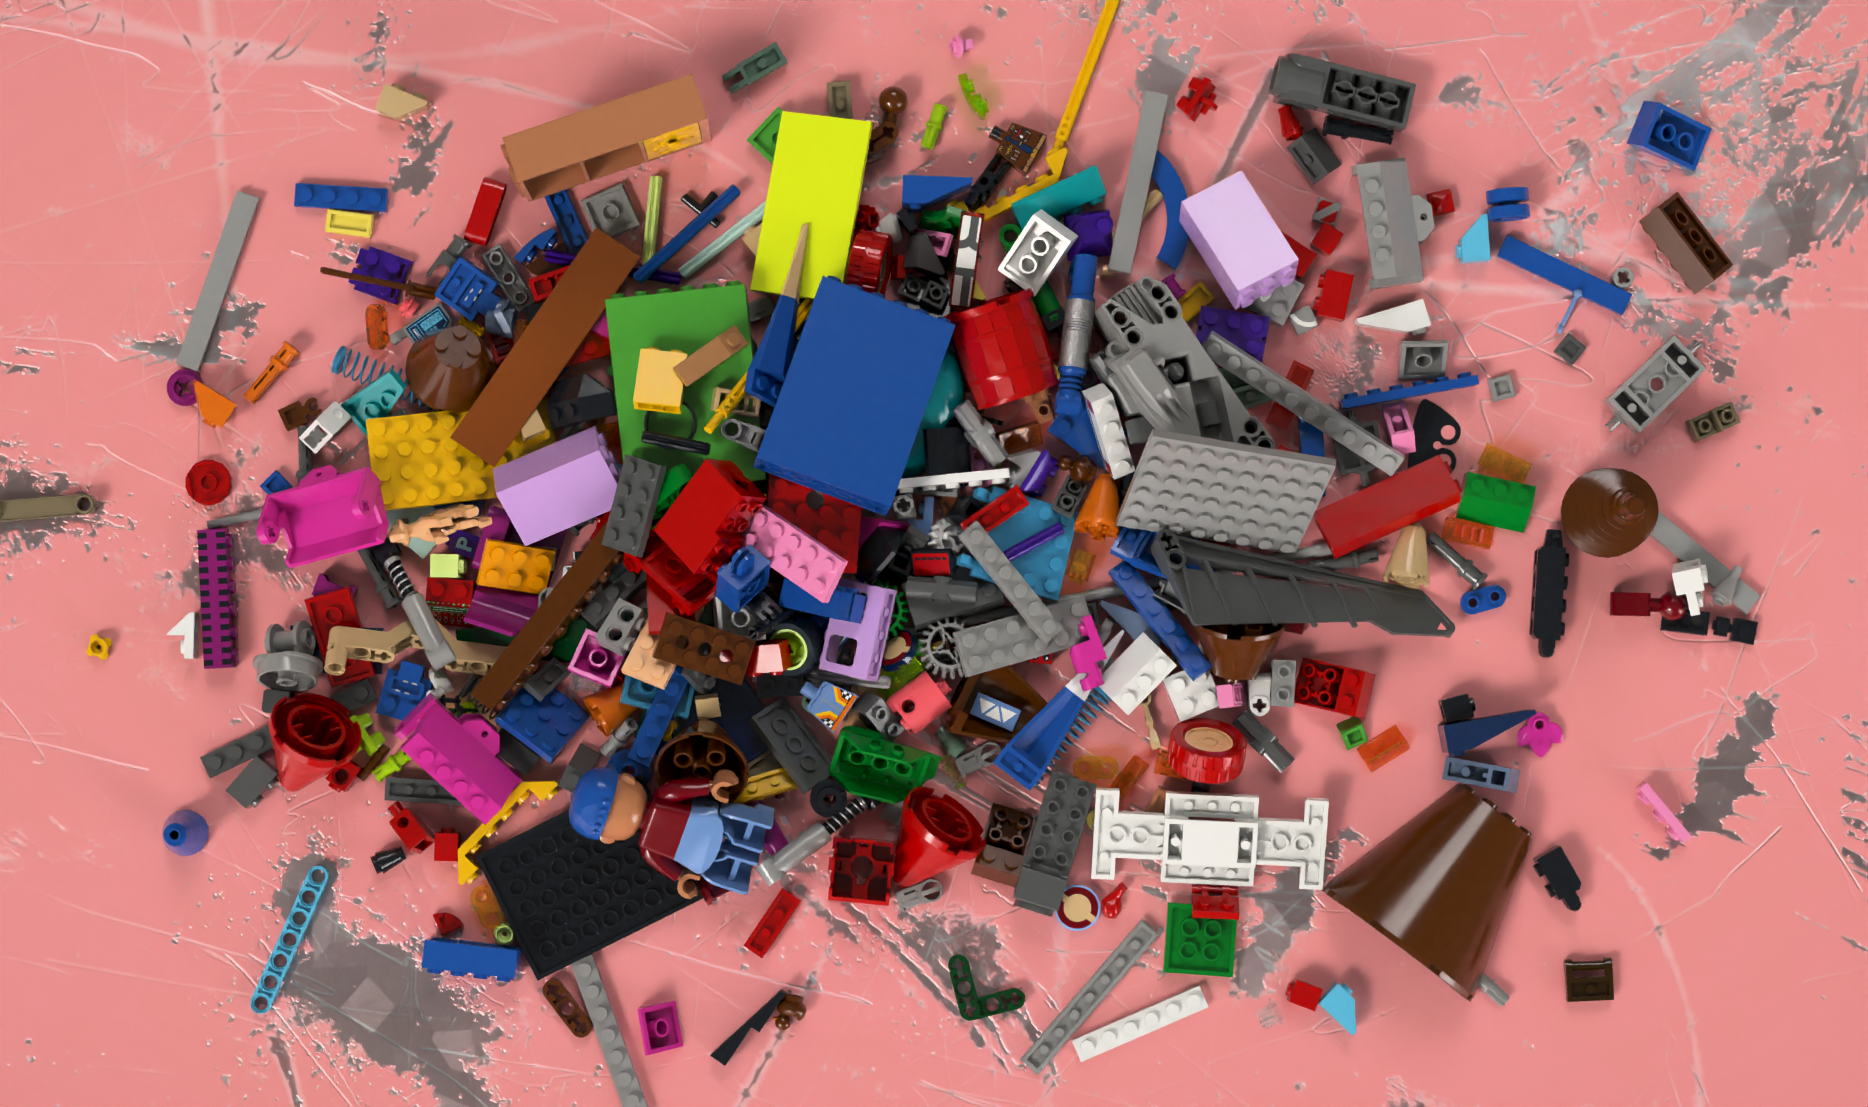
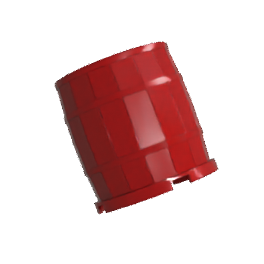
M1032 288L1005 294L981 302L979 307L969 309L966 307L943 316L949 319L951 324L955 325L952 334L953 347L955 348L961 371L977 410L1017 400L1059 383L1053 362V354L1051 353L1041 318L1031 299L1034 296Z

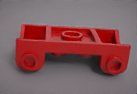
M654 530L649 532L643 557H636L624 552L623 563L627 570L636 573L644 570L673 597L672 609L680 617L688 618L716 596L718 575L693 574Z

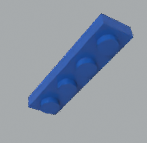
M296 183L294 206L387 213L389 190L386 188Z

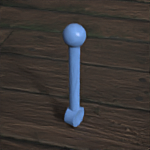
M1576 289L1573 293L1574 297L1556 330L1559 334H1561L1578 298L1582 297L1583 293L1580 289Z

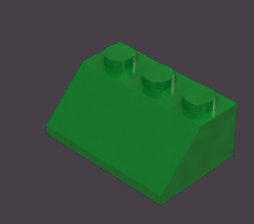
M1471 472L1464 474L1461 487L1462 492H1460L1461 502L1458 503L1455 519L1520 533L1524 532L1532 509L1536 486Z

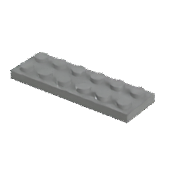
M1081 596L1046 606L1063 627L1048 643L1042 642L1021 614L953 632L965 678L1068 649L1070 646L1086 641V636L1082 637L1078 628L1079 618L1090 615L1085 597Z

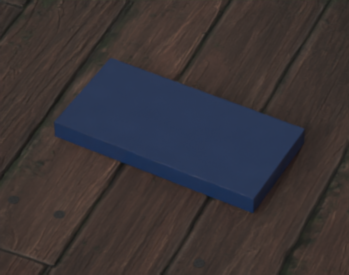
M717 678L715 686L710 694L718 693L719 703L721 704V717L715 718L743 752L747 763H750L769 749L748 722L752 716L765 709V706L757 698L756 693L745 678L742 685Z

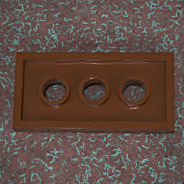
M666 612L652 657L742 685L756 641ZM681 635H685L688 638V644L684 648L676 646V639ZM703 642H707L710 645V651L706 655H700L698 652V646ZM725 649H729L732 652V658L728 662H722L720 659V653Z

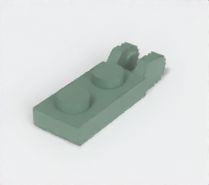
M775 42L737 64V67L725 73L722 78L724 81H729L741 73L744 79L729 88L731 94L746 85L750 86L788 62Z

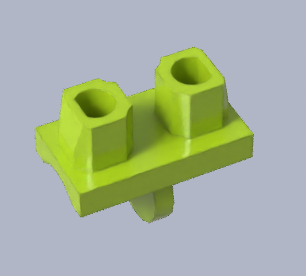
M368 713L358 717L356 715L352 716L349 719L353 723L358 722L362 734L361 745L370 757L377 752L378 748L386 740L380 731L371 736L368 735L365 729L374 723ZM359 746L357 753L362 750L361 746Z

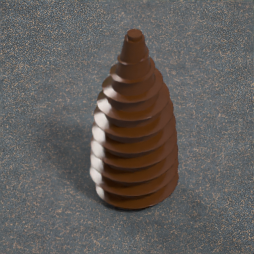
M1597 469L1583 474L1570 485L1562 500L1561 520L1567 536L1580 550L1597 557H1616L1637 548L1649 537L1658 519V501L1652 487L1639 475L1624 469Z

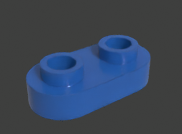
M1490 585L1469 591L1461 596L1460 608L1466 614L1471 615L1498 608L1504 604L1506 593L1498 585ZM1492 592L1498 594L1496 601H1493L1490 597ZM1471 598L1476 600L1475 607H1470L1468 604Z

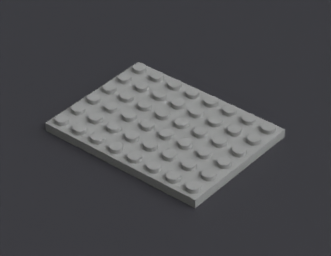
M1152 429L1117 515L1116 526L1151 532L1169 529L1178 536L1284 553L1296 552L1335 470L1336 459Z

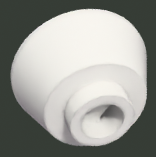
M889 213L879 221L880 226L876 227V231L890 234L893 244H899L903 239L896 215Z

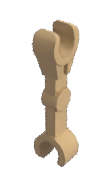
M1149 694L1147 696L1148 701L1139 705L1144 708L1145 721L1150 731L1149 741L1151 749L1156 750L1161 747L1156 730H1154L1153 718L1148 707L1152 699Z

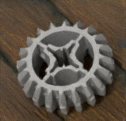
M955 617L954 623H949V618H946L945 624L938 620L936 622L937 627L933 624L928 625L931 633L924 630L922 635L927 639L919 640V644L925 646L919 648V653L926 654L921 657V662L929 661L926 669L929 670L934 666L933 675L935 676L939 671H942V679L946 678V673H950V678L955 679V672H958L959 676L963 677L964 672L962 664L958 659L955 640L946 631L957 632L964 630L967 621L964 620L961 625H958V618ZM940 634L942 644L935 651L931 652V643ZM946 640L951 647L955 646L953 651L954 655L952 654V652H950L949 649L943 650L946 649ZM946 657L953 665L942 664L935 658Z

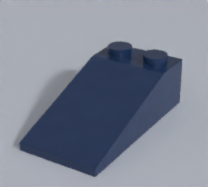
M1527 709L1437 725L1442 753H1449V757L1466 755L1465 750L1473 749L1536 715V710Z

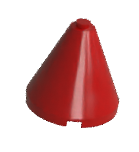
M297 693L296 697L289 699L285 696L275 704L269 717L268 726L279 779L283 788L288 791L297 792L346 764L355 756L361 744V729L357 721L353 723L349 719V711L344 706L328 697L314 693Z
M913 788L903 801L893 876L895 883L901 887H910L972 860L986 846V839L982 841L980 836L984 830L973 814L947 794L942 798L932 794L934 792L933 788Z

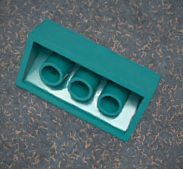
M1095 165L1012 203L1011 211L1022 232L1033 214L1042 209L1060 222L1063 215L1068 213L1077 214L1083 211L1082 207L1090 204L1092 207L1103 202L1106 190Z

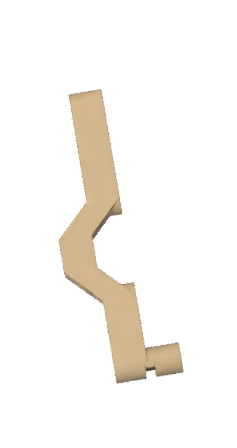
M409 619L388 632L335 626L329 632L328 651L326 653L324 669L330 675H342L346 669L347 658L388 663L394 660L395 655L409 647L424 649ZM436 620L457 658L444 666L450 671L486 675L507 648L506 646L458 641ZM534 673L531 675L528 674V676L524 680L530 679L534 675Z

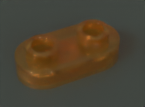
M370 304L365 312L367 342L372 350H384L389 343L387 311L381 304Z

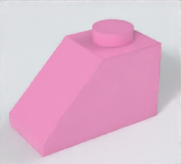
M1404 402L1381 406L1389 445L1402 454L1416 452L1414 429Z

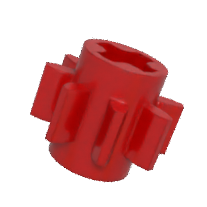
M859 205L855 222L856 231H872L871 228L878 226L880 217L878 212L875 211V207Z

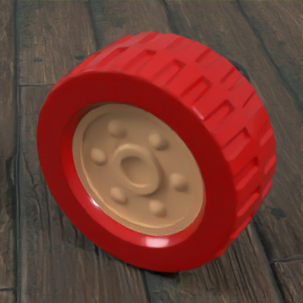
M1210 718L1187 719L1178 723L1172 729L1167 759L1171 768L1176 773L1192 780L1191 792L1209 793L1211 784L1229 782L1240 775L1245 762L1247 742L1244 735L1237 728L1223 721Z

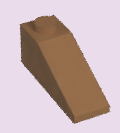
M734 325L680 362L673 369L684 385L688 387L740 353L748 345V342L736 325Z

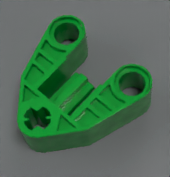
M679 464L665 474L650 530L656 527L693 477L687 465Z

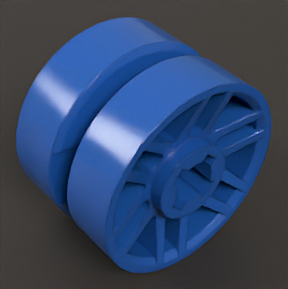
M1509 187L1487 191V204L1496 205L1487 209L1488 221L1506 222L1530 218V206L1528 204H1520L1529 200L1528 188Z

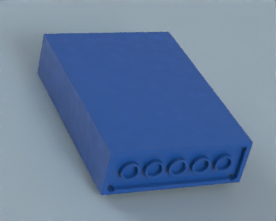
M823 276L753 468L886 516L893 503L955 325L951 324V321L947 318L930 316L923 309L917 308L914 310L908 308L904 302L894 300V302L889 301L880 293H868L862 291L863 288L858 285H846L834 276Z

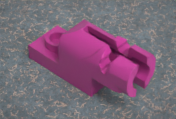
M1091 614L1079 618L1080 623L1078 624L1081 636H1086L1087 640L1070 646V658L1076 674L1086 673V676L1079 681L1083 691L1105 684L1101 665H1098L1097 662L1107 657Z

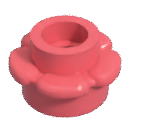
M413 297L410 300L405 299L399 308L402 312L400 316L410 319L419 303L415 302Z

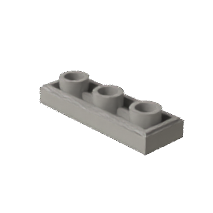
M501 243L481 255L495 279L500 282V287L506 297L511 300L515 309H517L518 314L523 312L525 307L536 304L533 294ZM507 275L513 276L511 282L505 281Z

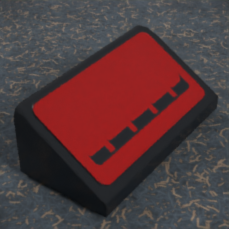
M951 548L911 549L910 551L914 577H953L959 567L956 565V558Z

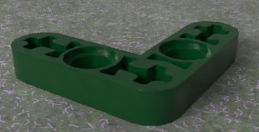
M956 954L949 959L948 968L959 1012L965 1020L981 1019L1016 1010L1024 1005L1025 995L1018 988H1010L977 997L967 958L964 955ZM959 958L960 962H965V965L962 966L963 974L968 972L969 977L954 979V975L959 976L957 968H952V964H955V959ZM961 981H967L971 985V990L967 994H962L957 989ZM1013 992H1016L1017 996L1021 995L1017 1005H1014L1013 1002H1007V1008L1003 1009V1003L999 995L1004 994V999L1010 998ZM974 995L975 999H970L971 1006L977 1008V1010L973 1011V1016L963 1012L967 1007L966 1002H960L959 998H968ZM989 998H996L999 1002V1007L994 1011L986 1008L985 1003Z

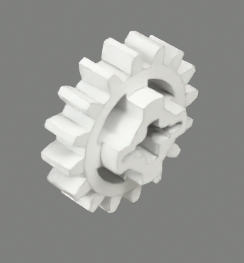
M947 517L936 521L935 525L930 527L933 532L928 533V536L932 539L931 542H928V545L933 546V549L951 548L954 556L955 554L957 556H961V554L969 555L970 551L957 536L963 529Z

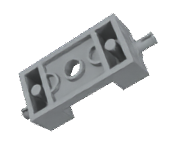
M1675 335L1668 338L1623 384L1619 385L1603 401L1612 410L1614 415L1605 424V427L1609 428L1608 430L1612 432L1622 423L1634 434L1640 433L1707 369L1693 355L1701 347V344H1696L1698 341L1694 339L1685 347ZM1653 378H1659L1662 381V388L1659 391L1653 390L1650 386Z

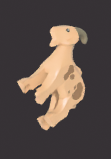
M456 503L421 516L414 523L408 524L409 519L407 518L397 519L389 530V540L394 543H402L407 547L409 546L410 538L415 537L427 542L433 541L436 545L449 541V537L446 536L457 530L475 526L483 528L491 525L492 518L477 516L479 513L477 506Z

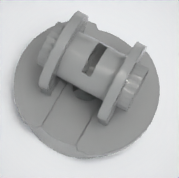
M305 620L297 621L293 630L285 631L279 624L270 625L267 628L264 639L267 654L257 655L253 659V667L257 670V682L267 688L280 691H304L315 687L318 682V675L323 671V662L312 656L316 645V638L310 624Z

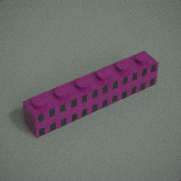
M229 529L197 530L204 669L234 668L236 663L239 662V650L235 649V639H238V628L234 626L233 617L237 616L236 603H233L232 593L236 592L235 580H232L231 570H234L235 563L234 557H230V547H233L232 533L229 534Z

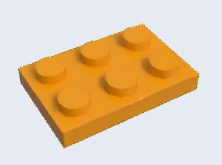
M486 538L476 583L482 586L540 594L542 590L547 588L555 551L551 548L532 545L525 546L520 543Z

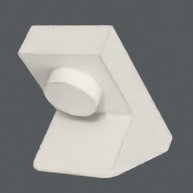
M1028 446L1007 452L1006 460L1011 462L1012 465L1009 468L1010 479H1005L1006 483L1002 484L1010 489L1018 485L1020 488L1041 453Z
M190 612L167 633V635L184 636L180 647L181 654H184V659H198L199 613Z

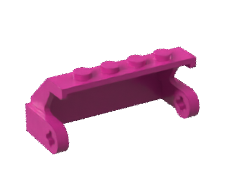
M332 465L313 469L299 482V486L266 496L256 528L257 537L264 545L272 544L277 541L280 530H282L289 548L285 560L289 568L382 544L385 541L389 523L380 488L381 481L369 467L340 474Z
M431 693L394 730V735L400 740H404L414 731L401 745V749L485 825L502 809L512 790L522 781L520 774L497 754L500 751V735L497 732V728L481 713H463L458 718Z

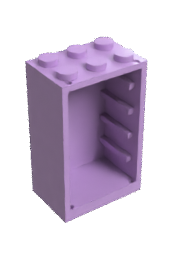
M1242 170L1181 201L1179 222L1235 309L1241 306L1245 308L1251 305L1258 297L1269 296L1274 292V289L1281 285L1283 287L1288 286L1294 281L1299 259Z
M595 426L493 469L496 495L525 546L611 510L622 468L618 469L615 465L617 460L613 451H608L606 447L608 443L604 434H599Z

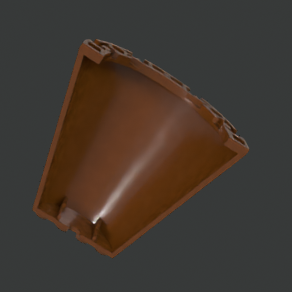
M1464 784L1463 787L1459 785L1453 787L1325 884L1321 891L1371 925L1471 1002L1475 996L1532 841L1530 836L1532 833L1522 826H1516L1514 824L1517 821L1506 812L1499 813L1496 810L1498 806L1487 798L1481 800L1474 795L1476 791Z

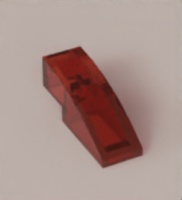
M1293 360L1285 378L1306 391L1314 369ZM1274 401L1265 422L1286 432L1295 414Z

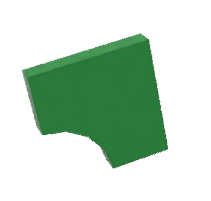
M950 205L941 211L923 209L919 228L952 234L954 239L960 241L963 216H969L970 212Z

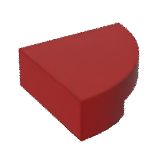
M446 912L433 914L442 936L464 926L461 920L453 914Z

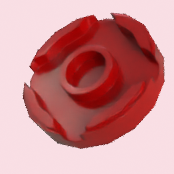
M202 460L195 463L189 470V473H187L185 487L189 496L202 505H216L223 502L229 496L232 489V477L229 470L222 463L214 460Z

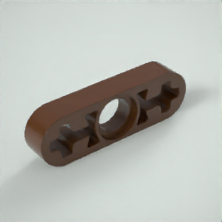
M551 979L547 981L542 990L545 998L573 1035L579 1038L586 1037L592 1030V1022L560 980ZM549 984L552 986L558 985V994L562 996L565 993L567 996L560 1000L557 1005L554 1002L558 999L554 993L551 995L548 993L550 990ZM564 1002H571L573 1004L574 1011L572 1014L566 1015L561 1011V1005ZM577 1012L581 1014V1016L577 1017V1019L581 1023H587V1026L585 1027V1033L582 1030L579 1032L576 1030L578 1024L575 1020H573L572 1023L568 1021V1019L573 1018L577 1014Z

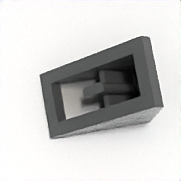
M926 232L911 234L908 239L903 268L927 276L943 275L945 271Z

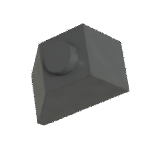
M580 744L558 786L573 793L577 782L583 774L595 768L601 753Z

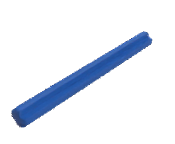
M734 184L726 189L633 274L637 282L642 284L732 203L740 195V190Z

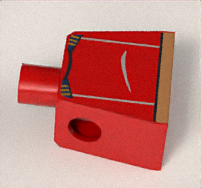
M399 801L393 803L388 808V811L394 817L389 823L408 850L421 854L435 842V835L414 810L404 809Z

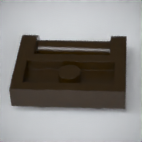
M1611 957L1596 961L1572 962L1571 959L1564 960L1567 1002L1614 1000ZM1604 969V976L1573 978V971Z

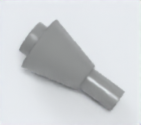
M1735 565L1730 575L1710 593L1713 597L1712 600L1720 606L1731 605L1737 584L1736 581L1743 571L1740 566Z

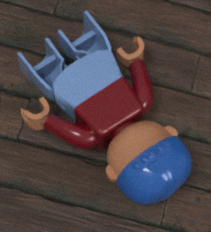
M609 763L604 768H593L585 772L579 779L571 796L569 822L580 835L596 841L600 838L601 842L606 844L613 843L615 840L628 839L635 835L638 829H641L639 836L641 856L661 874L673 881L678 880V893L684 898L692 899L698 895L696 884L688 881V879L699 881L701 875L712 885L739 894H748L752 866L758 865L759 854L762 853L764 848L766 829H772L774 808L763 804L751 807L728 802L730 792L722 790L720 787L733 786L738 784L739 781L735 773L730 770L718 771L714 775L713 781H710V778H687L667 781L660 788L654 790L649 803L647 802L646 790L642 784L630 774H618L616 764ZM709 792H711L716 800L723 803L719 805V803L713 799L696 797L709 795ZM722 839H729L732 844L722 842Z

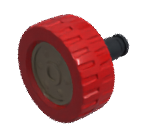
M860 230L857 233L849 256L846 285L855 284L862 287V291L868 293L877 292L885 296L893 258V239L890 234L871 230Z

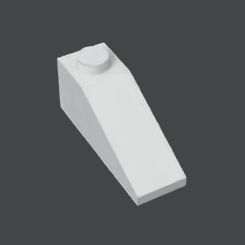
M1423 299L1364 316L1354 321L1356 326L1403 334L1412 332L1413 336L1426 333V328L1431 326Z

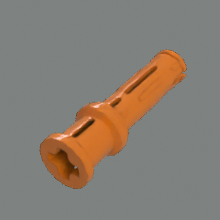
M285 340L282 342L283 346L276 355L270 357V364L247 392L243 394L254 405L280 372L287 371V366L293 358L301 354Z

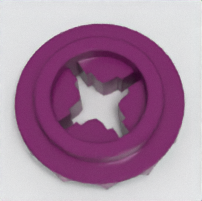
M179 370L172 374L167 382L168 396L177 405H194L197 401L192 381L196 379L203 383V380L192 370ZM178 382L184 384L191 382L189 388L193 394L188 392L181 394L182 387Z

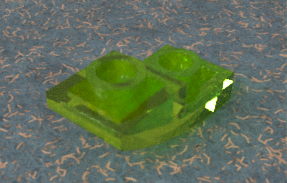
M967 73L958 75V83L965 101L980 120H985V113L989 112L986 99H982L981 94L971 96V93L975 92L972 78L968 79Z
M908 651L902 659L893 663L880 674L881 676H889L891 678L890 688H877V690L887 700L922 671L923 665Z

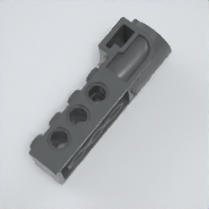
M1286 54L1285 56L1279 55L1271 77L1269 94L1274 95L1273 103L1285 106L1291 105V107L1301 110L1310 109L1401 132L1406 129L1416 84L1304 55Z
M1051 771L1022 870L1014 889L1013 898H1015L1013 905L1050 917L1053 916L1054 911L1058 912L1096 784Z

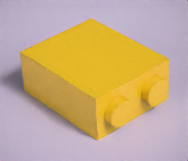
M656 347L640 349L633 398L634 409L681 414L685 385L673 368L688 357L686 353L676 349L670 350V352L660 351Z

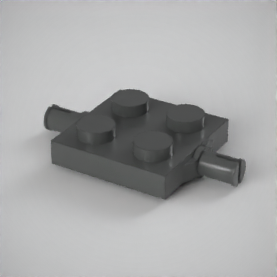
M1355 409L1345 411L1348 419L1380 439L1376 420L1366 423L1357 422ZM1332 438L1340 475L1360 474L1362 487L1372 485L1369 471L1377 467Z

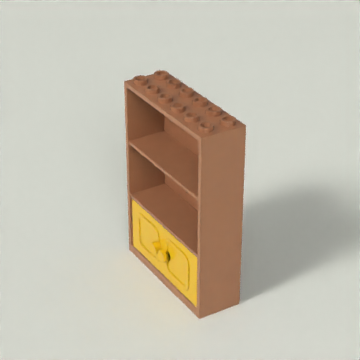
M689 74L502 137L504 144L500 146L504 158L510 166L508 169L512 181L522 198L526 197L528 202L712 140L708 119L693 75Z

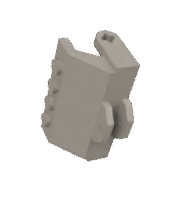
M1405 158L1351 166L1352 176H1358L1373 279L1368 280L1369 289L1374 290L1421 283L1423 281V270L1419 244L1425 241L1435 226L1431 204L1419 195L1411 196Z

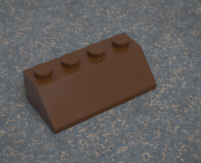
M1678 192L1639 221L1643 230L1656 243L1658 250L1666 256L1672 268L1679 273L1685 285L1694 294L1712 283L1733 265Z

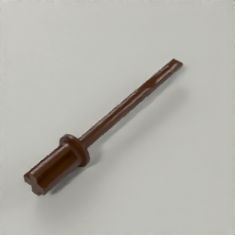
M327 267L320 268L322 274L406 291L405 297L411 295L434 300V294L437 291V287L411 282V279H408L407 284Z

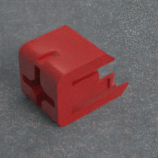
M835 835L832 846L834 853L829 858L828 870H831V884L828 900L889 906L891 880L895 869V863H893L895 841ZM860 843H867L869 847L860 846ZM859 856L868 857L874 866L872 874L866 877L865 884H857V876L851 870L852 861ZM839 861H842L841 869L838 868ZM883 865L887 866L886 873H883Z

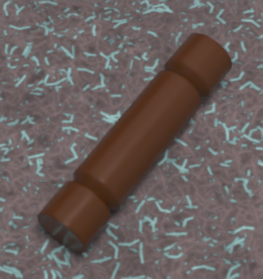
M382 744L379 751L373 755L357 777L365 781L372 770L384 758V755L389 752L390 748Z

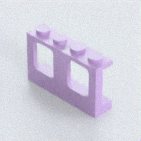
M840 578L837 585L858 589V592L867 595L865 611L861 624L833 618L829 619L828 628L824 634L825 642L819 659V669L878 682L897 590ZM842 636L857 640V648L852 666L836 663Z

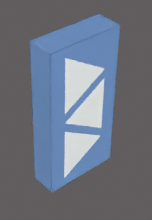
M979 692L970 714L1013 732L1021 710Z

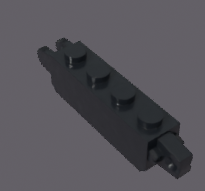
M1554 529L1546 530L1543 546L1534 551L1529 634L1533 639H1538V654L1544 658H1550L1554 654L1555 640H1560V637L1564 636L1565 622L1561 621L1562 613L1566 612V599H1563V590H1567L1568 577L1564 576L1565 567L1569 565V553H1566V548H1563L1561 530Z

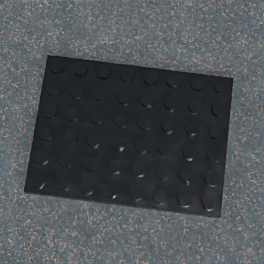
M641 773L634 778L646 790L647 802L650 803L653 794ZM569 810L475 856L537 981L703 899L696 880L688 879V881L696 884L698 895L692 899L682 897L677 890L678 880L673 881L661 874L641 856L639 846L641 829H638L635 835L628 839L615 840L613 843L606 844L601 842L600 838L596 841L577 833L569 822Z

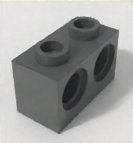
M866 691L851 707L869 730L882 734L885 740L893 742L905 729L883 699L869 691Z

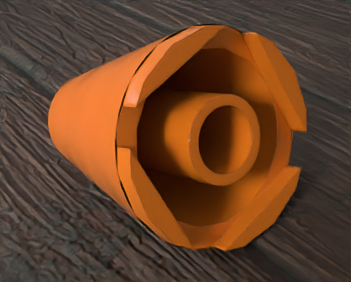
M623 684L584 697L583 701L592 720L595 719L598 724L597 728L605 737L612 735L626 718L632 716L639 709V707L619 703Z

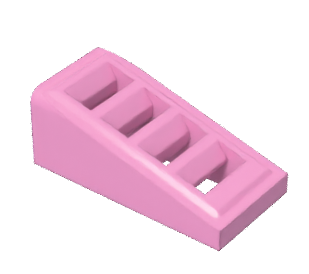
M1245 682L1216 686L1219 709L1248 705Z

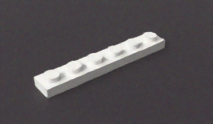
M1004 468L904 478L900 480L897 490H899L900 494L913 493V488L922 487L923 491H934L936 486L945 485L946 489L960 488V483H969V487L982 486V481L992 480V484L1006 483L1005 479H1010V469Z
M1198 985L1077 1037L1072 1042L1080 1061L1083 1062L1206 1009L1208 1004Z

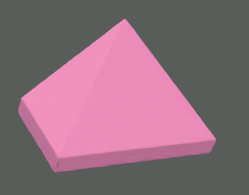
M919 228L918 233L926 232L937 256L947 257L954 235Z

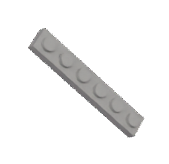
M977 520L957 535L1043 643H1048L1063 629L1061 624Z

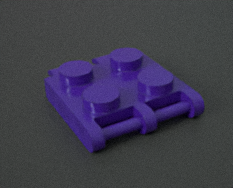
M370 246L369 250L360 249L355 263L362 265V268L354 267L352 273L406 284V281H404L409 267H412L414 262ZM403 264H405L401 278L398 279ZM351 279L348 281L355 285L354 290L395 305L399 303L397 300L401 291L399 289H396L393 298H391L394 288Z

